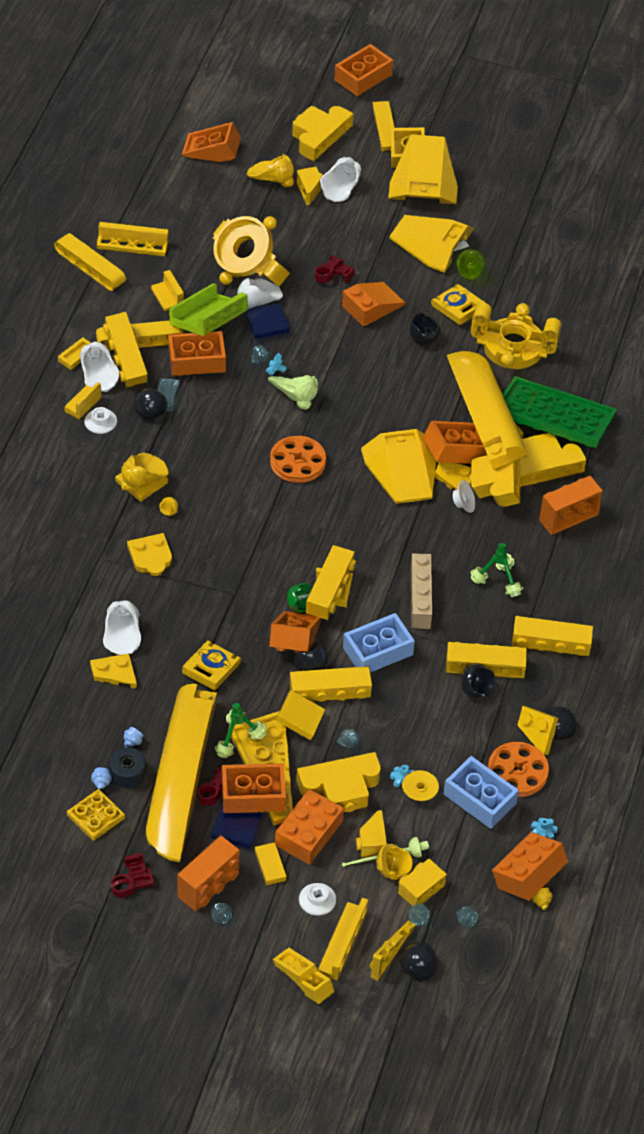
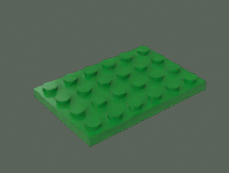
M517 376L513 378L503 393L513 420L517 424H524L535 430H543L551 435L561 436L569 441L582 443L587 447L597 448L617 412L616 408Z

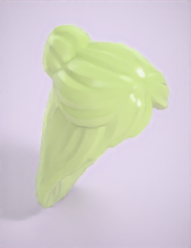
M305 375L293 379L274 376L268 378L269 382L284 392L290 399L297 401L298 407L304 410L311 406V400L318 391V381L315 376Z

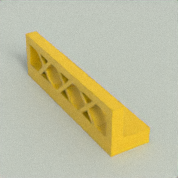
M99 222V236L96 249L165 257L168 246V229ZM102 239L110 240L111 242L108 244L102 243ZM121 242H127L128 244L125 245V246H123V245H120L119 243H121ZM138 244H144L145 246L142 247V248H140V247H137L136 245H138ZM155 246H163V249H162V250H158V249H154L153 247H155Z
M362 898L359 906L350 902L346 904L318 968L320 973L332 980L338 981L367 914L368 899Z

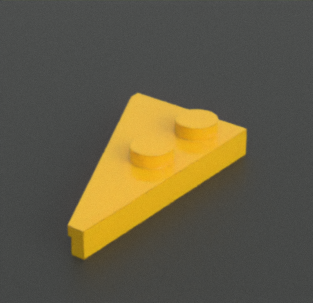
M408 920L373 955L370 964L371 978L376 981L381 978L414 930L415 924Z

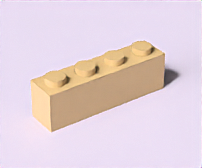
M412 553L410 567L411 628L431 629V554Z

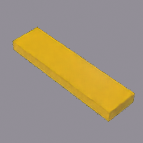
M389 101L373 102L372 108L381 151H391V128L395 127Z

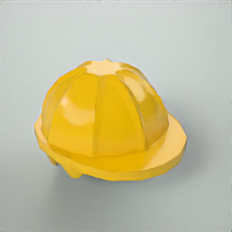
M395 844L382 846L376 860L377 869L384 877L391 880H398L400 877L408 874L413 864L411 854Z

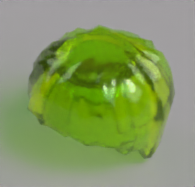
M476 249L462 251L456 260L458 272L464 279L474 280L481 276L485 270V257Z

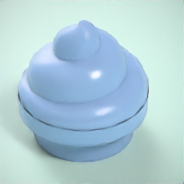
M130 727L124 732V746L129 748L140 745L144 735L137 729Z
M102 767L96 768L91 775L92 782L99 790L109 785L112 780L110 770Z

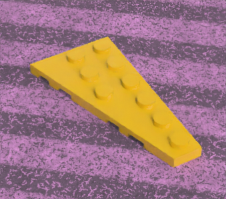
M280 711L250 720L252 723L260 721L265 724L266 734L262 739L252 740L250 738L251 735L248 733L250 726L246 722L235 725L231 736L244 764L284 763L286 809L281 812H267L274 826L283 823L293 810L286 726L276 721Z

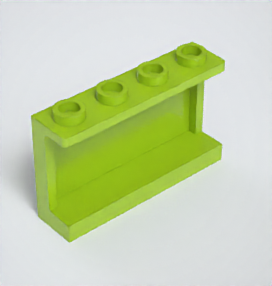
M213 283L169 309L170 325L205 336L247 311L248 294L241 292L230 298L218 294L217 284Z

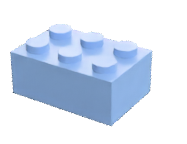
M394 613L344 633L343 649L355 667L369 666V671L373 672L412 656L415 641L397 614Z
M472 756L445 780L444 795L490 829L517 804L519 792L517 788Z

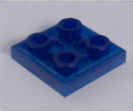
M280 303L248 309L245 313L255 339L289 333V326Z
M222 804L211 833V838L217 839L222 836L231 844L251 849L263 812L223 813Z

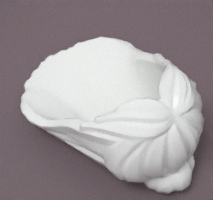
M343 157L337 160L336 164L321 177L320 184L327 200L342 202L348 199L353 187L359 180L361 174L360 164L350 157Z
M248 277L240 284L237 291L238 294L241 292L248 294V310L255 306L280 300L283 296L280 287L261 278L250 279Z
M100 342L85 345L80 353L85 384L93 387L99 382L101 383V392H108L116 385L119 379V370L111 358L110 351Z
M115 601L107 609L103 643L105 648L116 655L132 654L138 649L141 642L139 610L129 601Z

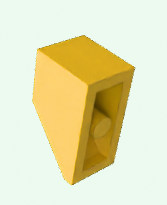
M317 167L297 170L296 183L306 205H310L321 191L320 180L323 175L319 173Z
M382 810L377 811L363 825L359 832V838H356V850H360L361 858L378 855L382 846L387 844Z

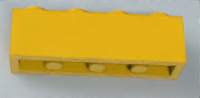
M123 312L105 317L103 330L105 335H109V348L111 351L114 350L115 356L113 358L115 365L120 368L119 377L121 382L125 383L126 388L146 383L148 374L127 313Z
M335 545L332 546L306 601V614L328 620L331 613L334 614L337 607L336 601L341 599L344 590L343 586L348 584L350 579L349 573L354 571L357 560H354V551Z
M515 616L512 646L589 656L593 626Z
M448 642L446 673L462 674L467 666L479 663L492 670L497 677L524 679L526 648Z
M369 666L290 672V690L310 701L323 702L326 700L371 697L372 683Z

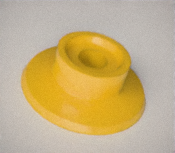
M417 770L405 776L402 787L405 794L411 799L426 801L437 794L439 783L431 773Z

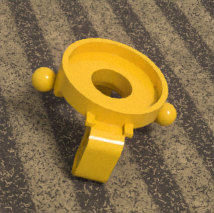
M249 216L237 217L232 220L227 219L226 222L223 221L213 233V239L215 240L214 256L217 263L225 270L219 276L222 284L229 285L233 277L239 278L258 273L260 276L264 274L280 287L290 273L275 261L276 256L272 254L273 234L270 230H273L277 225L274 217H266L263 223ZM246 240H254L255 247L252 254L246 258H239L237 255L239 246Z
M487 303L477 304L472 318L471 335L478 339V344H483L485 354L495 364L509 369H523L534 365L541 357L547 358V354L555 353L561 333L562 324L560 320L556 318L547 319L544 330L541 331L533 324L532 317L527 316L530 309L525 303H521L516 307V313H510L508 318L497 321L491 320L492 309ZM512 333L519 334L525 340L511 342L504 336Z

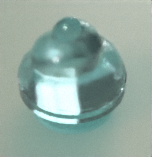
M255 346L252 349L251 362L262 363L268 359L267 357L270 354L263 346Z
M349 728L344 729L337 743L347 748H353L356 744H359L354 728L350 730Z
M217 903L211 909V918L216 923L225 924L232 917L231 908L226 903Z
M423 904L413 905L409 910L410 921L415 925L425 924L430 918L429 909Z
M470 906L463 907L457 911V920L461 926L470 928L476 924L478 914Z

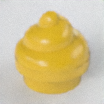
M166 497L162 500L159 507L164 515L172 516L177 513L179 505L174 498Z
M541 888L532 897V901L542 910H545L548 907V903L551 902L553 895L549 888Z

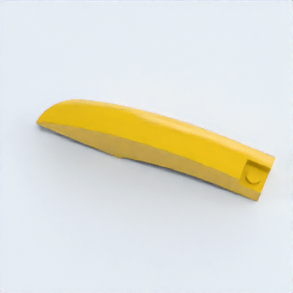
M469 351L448 354L447 358L493 469L527 456L528 452L489 362L480 354Z
M187 684L180 688L177 693L146 825V838L149 845H152L160 856L175 862L181 861L195 804L207 739L216 707L217 693L197 690V684Z

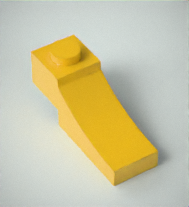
M287 948L273 959L274 965L288 975L303 990L305 996L319 1004L335 992L331 979L317 971L316 965L294 950Z

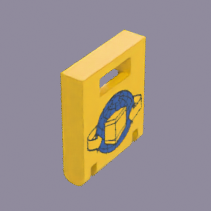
M459 284L431 300L434 308L459 325L473 317L478 303H485ZM472 305V308H471V309H469L468 311H466V312H464V313L462 312L463 309H465V308H467L468 306Z
M207 640L183 665L182 673L215 691L239 666L241 658L238 656L235 658V654L216 644L212 645V642ZM197 667L212 675L208 677L197 671Z

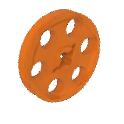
M290 436L278 441L273 446L270 454V464L274 473L283 480L293 483H304L316 479L324 471L326 453L317 441L309 437ZM288 444H292L295 447L292 449H288L285 446ZM305 446H312L313 449H312V450H306V449H304V447H305ZM276 456H283L284 459H283V460H277V459H275V457H276ZM318 458L321 462L315 463L312 459ZM289 468L292 472L286 473L283 470ZM309 470L311 473L303 474L301 471Z
M509 742L503 744L493 751L488 762L490 770L502 769L504 773L499 776L507 782H515L517 784L516 788L519 790L518 797L537 793L543 788L548 778L549 765L546 757L538 748L528 743ZM524 750L527 751L530 755L527 757L520 756L519 752ZM501 753H507L510 756V758L502 759L499 755ZM541 764L543 769L536 770L532 765ZM529 779H533L537 782V784L535 786H530L527 784L526 781Z

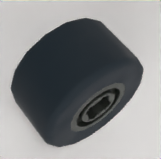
M128 747L115 751L109 761V770L113 782L126 788L140 784L146 775L144 755L140 751Z

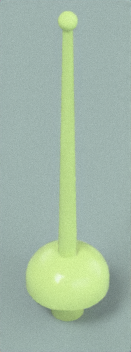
M414 837L410 840L409 847L403 849L410 852L414 857L419 858L422 857L421 851L429 849L428 841L419 842L418 838ZM378 855L342 863V866L345 867L346 865L377 859Z

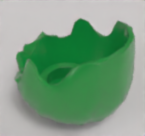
M309 583L294 585L287 592V603L296 613L306 612V601L312 590V586Z

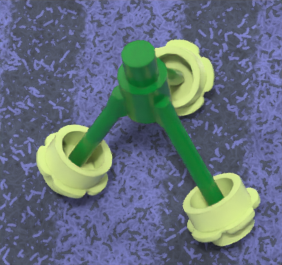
M499 543L495 555H493L492 559L483 569L476 567L471 570V579L476 584H485V580L488 578L486 571L496 562V567L499 570L506 571L510 582L509 585L505 586V594L515 597L521 594L523 587H521L520 582L514 583L510 570L514 566L515 561L511 558L510 554H507L506 544Z
M234 703L232 705L233 709L226 716V721L230 727L225 741H219L218 745L215 746L217 755L222 758H228V756L234 754V746L229 742L235 725L246 722L250 726L248 733L251 735L250 738L252 740H260L266 734L265 724L260 721L252 723L245 715L239 703Z

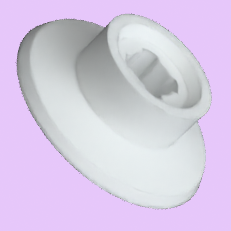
M98 407L87 414L84 423L91 432L103 434L112 431L116 427L117 417L110 410Z
M462 480L458 485V489L453 491V500L458 508L463 507L465 511L472 513L475 510L474 492L470 484Z
M313 883L302 889L299 894V903L302 909L309 914L324 915L335 907L336 895L329 886L322 883Z

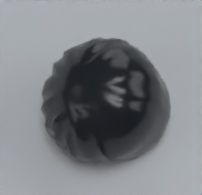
M418 313L412 318L410 335L416 342L422 344L432 343L440 334L441 327L431 316Z
M145 388L135 398V411L141 418L154 419L164 414L167 409L165 396L156 389Z
M318 644L317 647H312L306 653H297L293 659L294 664L299 671L321 670L326 664L327 653L322 645Z
M474 663L467 666L462 673L461 684L465 694L473 698L490 695L495 684V675L492 670L479 663Z
M561 706L549 709L546 714L559 718L553 738L563 740L572 737L576 729V719L573 713Z
M416 942L406 947L401 953L400 963L402 969L417 980H426L436 972L438 962L435 951L430 945L424 942Z

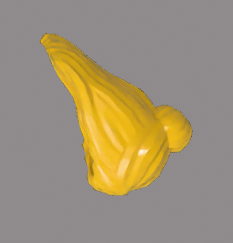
M283 154L271 161H261L248 169L247 176L258 180L281 183L284 187H290L294 184V178L292 177L294 167L291 159Z
M140 453L137 456L131 455L121 467L123 478L120 483L123 491H133L135 488L152 483L160 478H165L169 473L164 461L151 454Z

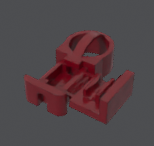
M331 255L330 261L327 264H321L315 269V280L319 283H328L336 273L339 276L343 275L344 282L347 283L355 276V268L343 264V259H336V256Z
M215 769L213 779L199 787L198 801L202 805H214L220 798L222 792L221 769ZM210 792L207 798L201 796L204 793Z
M142 853L124 857L125 867L129 868V872L114 876L110 882L111 892L118 898L132 895L134 890L151 886L154 889V879L149 868L146 869ZM122 883L128 884V888L125 890L114 888Z

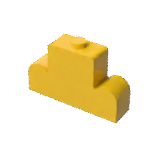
M310 106L293 121L292 136L299 139V153L315 161L353 126V113L340 106H334L329 109V114L314 106Z
M550 433L522 439L528 455L520 458V487L585 471L586 458L578 445L567 444L561 448L556 437Z
M488 455L472 459L469 478L478 498L492 496L500 507L520 503V459L497 469H493Z
M373 752L297 768L296 781L302 797L310 789L343 807L344 812H352L368 806L369 792L367 788L375 787L379 783L381 769L376 753Z

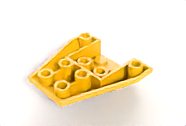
M411 134L390 180L388 199L405 200L407 196L440 199L439 203L456 204L458 186L445 137Z
M404 215L389 239L428 267L445 273L452 263L453 251L461 239H468L474 227L450 219Z
M417 429L380 433L361 448L365 465L396 504L432 499L436 460L423 439L424 433Z

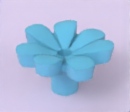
M280 353L275 355L274 361L270 360V367L266 370L271 376L277 370L284 373L287 368L282 365V355Z
M408 765L395 767L390 774V779L395 780L393 785L399 787L405 776L414 770H409Z
M539 818L538 822L534 821L531 825V828L534 829L533 833L552 840L555 838L553 833L558 832L557 826H553L554 821L552 819Z

